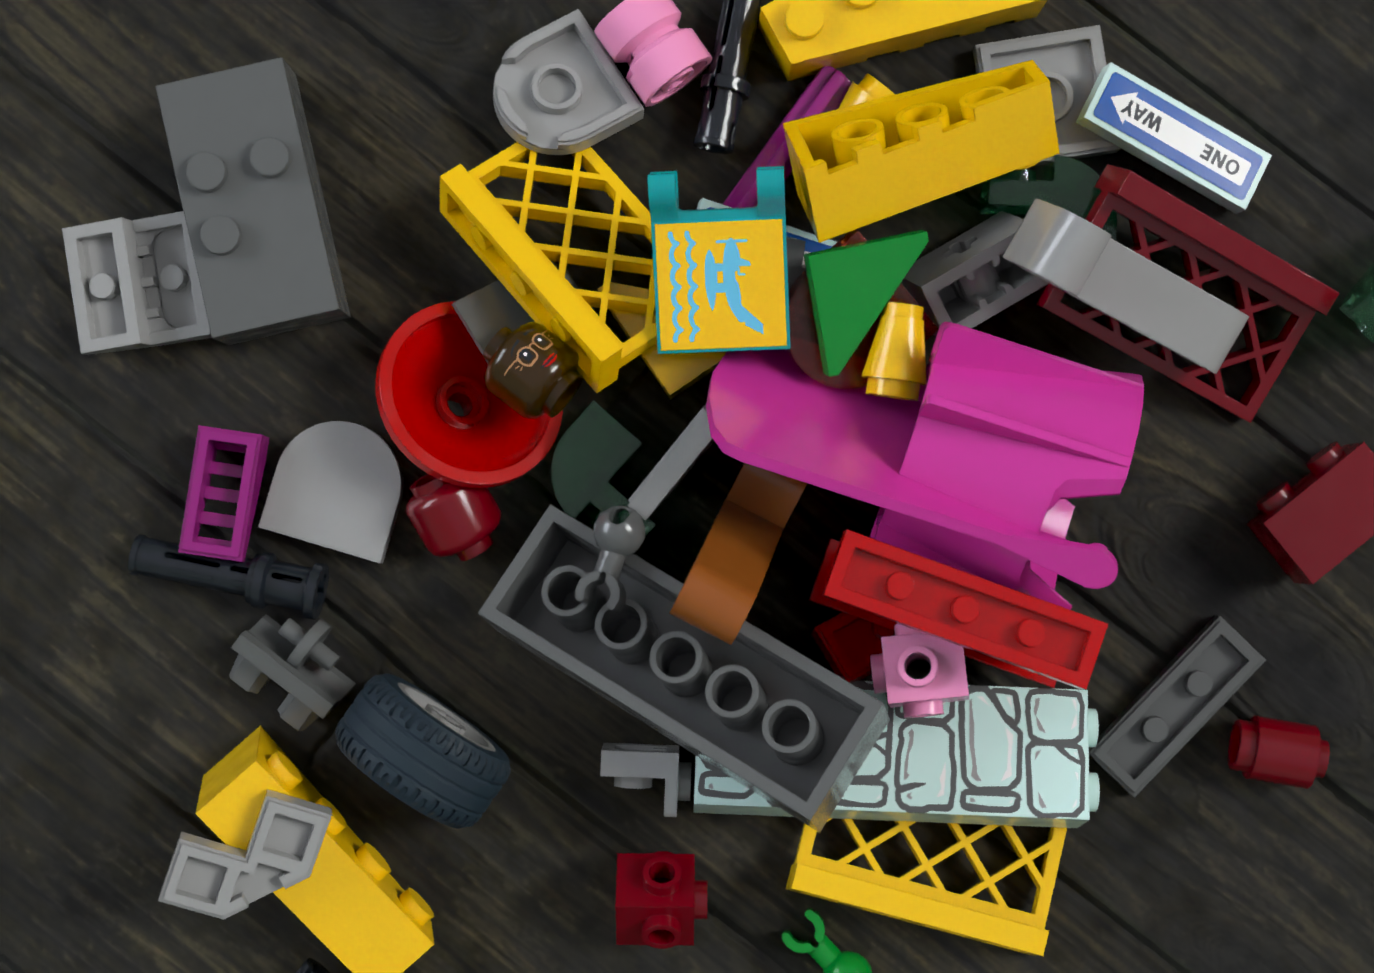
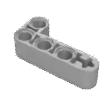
M1035 198L1004 253V259L1198 366L1217 374L1249 319L1248 315L1113 240L1111 234L1066 209Z

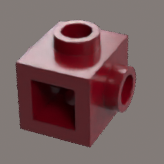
M668 851L617 853L616 945H648L658 949L671 948L675 945L694 946V919L707 920V880H695V854H674Z

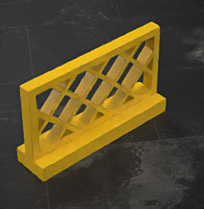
M516 142L470 171H467L462 164H459L440 176V213L529 316L578 353L577 371L596 393L617 380L621 367L657 344L656 321L652 323L653 316H656L653 259L614 254L617 232L644 235L652 244L650 212L592 147L572 154L575 158L573 170L536 165L538 152L532 151ZM527 159H529L528 164H527V163H522V162L526 161ZM581 166H582L587 172L580 171ZM499 176L526 180L522 201L495 198L485 185ZM533 181L571 186L568 208L530 203ZM578 187L605 191L614 201L613 214L575 209ZM620 209L626 216H620ZM513 217L520 218L519 224L513 219ZM527 219L565 224L562 246L534 243L526 233ZM572 225L610 230L608 253L569 248ZM551 261H553V262H560V263H559V270L555 267V265H554ZM567 264L605 269L602 292L574 288L565 278ZM612 270L650 275L648 299L609 293ZM591 307L600 308L599 316ZM607 309L645 314L644 329L622 343L605 324Z
M842 819L858 848L835 861L811 854L817 831L804 823L795 861L791 865L786 890L1016 952L1044 956L1049 930H1045L1067 828L1050 827L1048 840L1032 851L1027 852L1012 826L985 825L966 836L958 823H947L958 842L927 859L909 826L916 822L894 821L896 826L866 843L853 820ZM1000 826L1019 858L989 876L970 843ZM901 832L920 865L900 877H894L883 873L870 850ZM962 849L981 881L961 894L946 891L932 866ZM1044 853L1041 871L1039 872L1032 860ZM863 855L871 870L847 863ZM1022 866L1025 867L1037 887L1031 913L1009 908L994 884ZM924 872L933 887L909 880ZM986 888L994 903L972 898V896Z

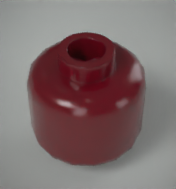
M425 474L411 485L410 490L413 496L406 505V514L431 554L437 557H447L456 554L459 560L463 562L478 556L493 544L489 534L498 526L501 519V511L488 488L457 486L441 481L429 474Z

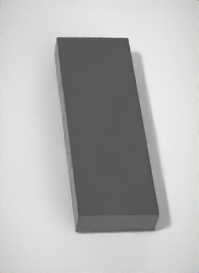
M1214 615L1098 736L1096 747H1089V756L1130 796L1135 798L1253 675L1266 659L1221 616Z

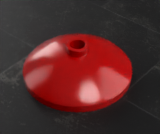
M455 301L429 306L415 313L402 323L391 336L380 356L376 372L375 391L379 413L384 426L399 450L412 463L441 481L469 488H489L512 482L534 468L549 452L560 430L563 410L553 418L544 414L536 419H527L497 398L486 388L484 376L488 363L483 358V355L453 308L452 304ZM448 401L459 403L463 408L464 416L455 415L450 410Z

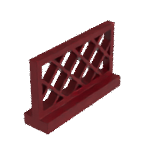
M1107 164L1095 185V188L1101 192L1085 220L1102 229L1112 211L1128 219L1134 246L1129 249L1151 260L1149 253L1171 246L1180 249L1186 276L1182 278L1202 290V283L1223 276L1230 278L1237 306H1234V308L1249 316L1242 329L1246 348L1228 353L1220 369L1249 360L1253 380L1240 402L1225 394L1220 369L1217 374H1214L1197 364L1182 369L1174 366L1171 350L1144 335L1127 340L1122 337L1118 321L1093 307L1078 311L1060 302L1065 292L1049 283L1037 305L1251 423L1315 313L1327 315L1339 292L1131 170ZM1144 229L1159 237V239L1147 242ZM1197 260L1211 268L1199 272ZM1248 289L1262 298L1250 301ZM1278 306L1291 314L1277 338L1259 343L1253 316L1254 312ZM1104 315L1107 328L1095 322L1092 318ZM1156 344L1159 357L1144 348ZM1267 354L1266 358L1263 361L1262 355ZM1207 373L1210 385L1195 377Z

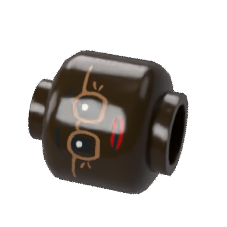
M527 322L517 327L514 331L508 327L502 328L490 340L483 353V358L489 362L484 376L486 388L527 419H536L544 414L551 418L558 415L572 400L583 380V376L577 372L578 353L567 343L562 342L546 327L536 322Z

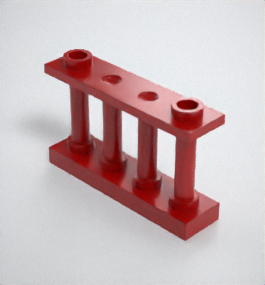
M848 529L843 532L840 542L834 539L829 540L809 597V601L893 631L894 625L901 624L964 647V656L1050 688H1055L1056 682L1059 681L1078 689H1087L1108 627V623Z

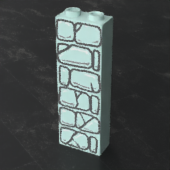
M855 681L851 683L883 702L890 720L829 818L1078 828L1090 820L1089 812L1097 811L1100 785L1098 774L1089 772V747H1096L1099 721L1097 710L1088 708V690L968 685L969 700L944 702V714L904 718L903 707L890 708L887 693H874L873 681ZM695 755L693 813L794 817Z

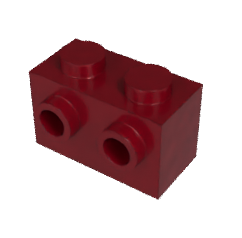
M1337 441L1329 444L1305 464L1310 470L1308 475L1293 487L1288 482L1278 485L1256 503L1261 513L1249 521L1247 526L1294 583L1314 584L1374 535V453L1365 442L1347 444L1342 447Z

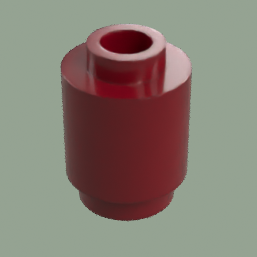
M1254 715L1250 721L1237 719L1232 727L1228 745V766L1230 770L1242 771L1245 779L1309 789L1315 777L1323 778L1329 764V742L1321 739L1319 728L1316 725Z

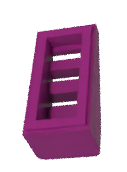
M198 425L178 549L179 553L240 562L245 561L266 463L269 437L261 434ZM217 450L244 453V466L215 462ZM212 474L242 478L240 491L210 486ZM206 499L237 503L236 516L204 511ZM201 524L233 528L232 541L198 536Z

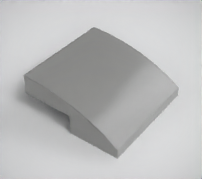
M184 211L138 220L120 217L62 228L81 354L89 355L212 338Z

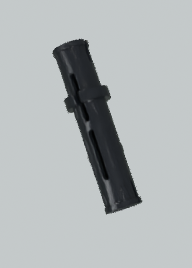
M723 0L709 73L702 75L700 85L704 98L700 122L698 123L694 139V146L699 147L700 150L724 155L732 154L734 151L736 128L742 101L749 99L751 84L747 81L748 67L762 0Z

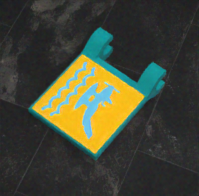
M784 166L757 167L758 204L755 207L681 210L679 209L677 171H654L648 174L658 354L790 349Z

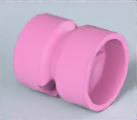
M624 0L610 11L594 30L596 37L615 63H628L630 68L626 79L646 107L658 104L674 95L699 76L712 61V56L692 28L680 29L678 27L681 12L672 0Z

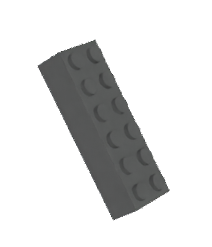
M550 504L478 614L505 637L820 833L890 720L884 703L747 621H744L732 645H729L672 616L669 612L683 583L634 554L626 556L619 578L626 591V603L621 612L616 613L607 608L610 589L606 582L598 585L593 590L590 603L584 604L577 601L575 598L576 586L584 575L594 571L600 548L596 545L594 530Z

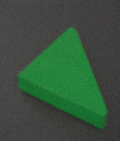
M917 230L803 254L823 374L832 377L839 375L929 242L927 231Z

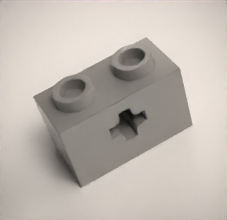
M1001 211L915 261L900 283V287L908 304L924 307L922 320L924 321L925 331L936 336L939 326L945 321L973 328L1048 284L1046 281L1003 258L1023 221L1022 218Z

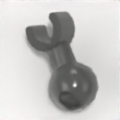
M628 506L610 507L600 513L595 521L594 538L596 545L600 548L594 571L584 575L576 586L575 598L577 601L584 604L590 603L593 590L598 585L606 582L610 589L607 608L616 613L622 611L626 603V591L624 585L619 580L626 556L636 552L645 539V526L642 517L636 510ZM628 511L630 513L628 518L619 524V513Z

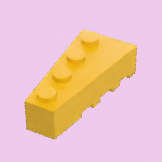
M774 0L760 8L758 28L787 81L817 74L819 69L825 66L837 69L864 62L869 57L897 50L903 52L922 47L924 43L959 34L961 37L984 31L987 27L1013 20L1019 22L1038 16L1048 0Z
M1033 60L783 123L796 191L819 243L1008 172L1033 167L1043 159L1060 154L1050 81Z
M260 725L203 775L195 814L226 845L247 850L268 789L332 808V816L310 877L285 889L282 887L273 893L352 973H403L434 945L431 921L434 917L433 911L414 889L409 887L404 890L391 876V869L382 855L367 842L363 843L357 837L335 806L317 791Z

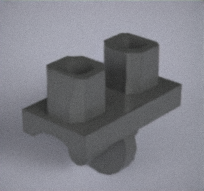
M266 614L249 631L245 630L231 647L238 653V656L229 674L230 679L247 692L255 694L263 690L271 679L280 685L289 694L277 710L280 718L297 731L305 730L319 717L324 719L348 696L356 685L354 681L334 667L340 656L323 644L332 629V626L323 619H320L307 631L291 618L281 626Z

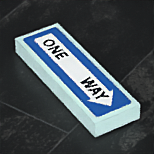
M1112 62L1102 68L1076 121L1081 126L1235 214L1246 210L1272 156Z

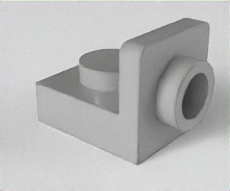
M603 743L600 776L614 777V786L645 789L652 787L653 778L665 779L664 817H677V801H690L692 762H679V745Z

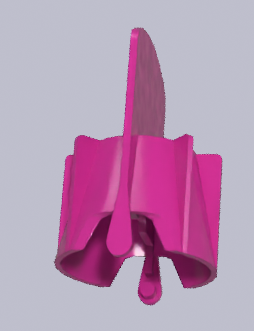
M947 321L941 323L938 328L931 354L926 364L927 385H920L918 401L867 395L866 386L868 378L861 377L866 359L854 355L851 356L839 375L826 376L823 374L819 344L791 335L790 349L727 351L714 369L709 384L706 411L710 436L721 451L740 462L879 506L878 514L869 536L870 538L1071 610L1072 605L1055 591L1057 574L1091 589L1104 588L1115 581L1118 574L1117 560L1105 545L1100 543L1085 544L1066 540L1075 508L1067 499L1120 495L1127 479L1141 421L1144 398L1142 375L1095 369Z

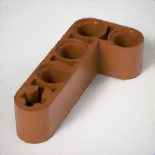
M744 463L669 614L732 645L757 597L783 529L807 483Z

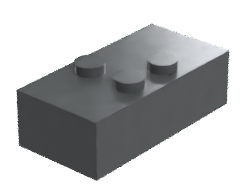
M280 57L155 86L212 338L226 345H233L351 318L297 77L285 60Z

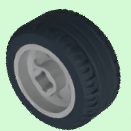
M388 673L375 675L367 681L364 689L357 695L354 703L350 705L344 717L338 722L335 730L339 749L365 775L418 812L441 824L456 829L471 827L479 821L482 813L487 810L492 799L501 790L502 785L505 784L511 772L507 754L485 733L432 695L406 680Z

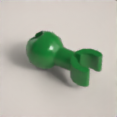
M813 908L805 910V917L815 927L814 937L819 943L818 945H814L809 940H797L789 930H785L782 933V940L786 947L794 952L808 953L823 969V973H872V968L866 958L857 952L848 950L841 952L824 934V920L819 912Z

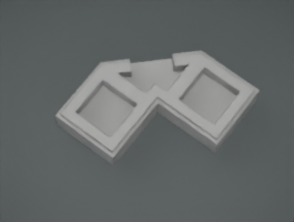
M268 789L247 850L181 831L158 901L224 920L248 908L250 903L282 887L286 889L309 878L332 816V808Z

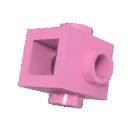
M896 624L894 625L895 636L881 637L882 653L870 655L874 693H887L890 708L903 707L904 718L944 714V702L969 700L964 647L904 625ZM916 660L926 661L931 665L930 673L923 679L909 677L907 669L912 662Z

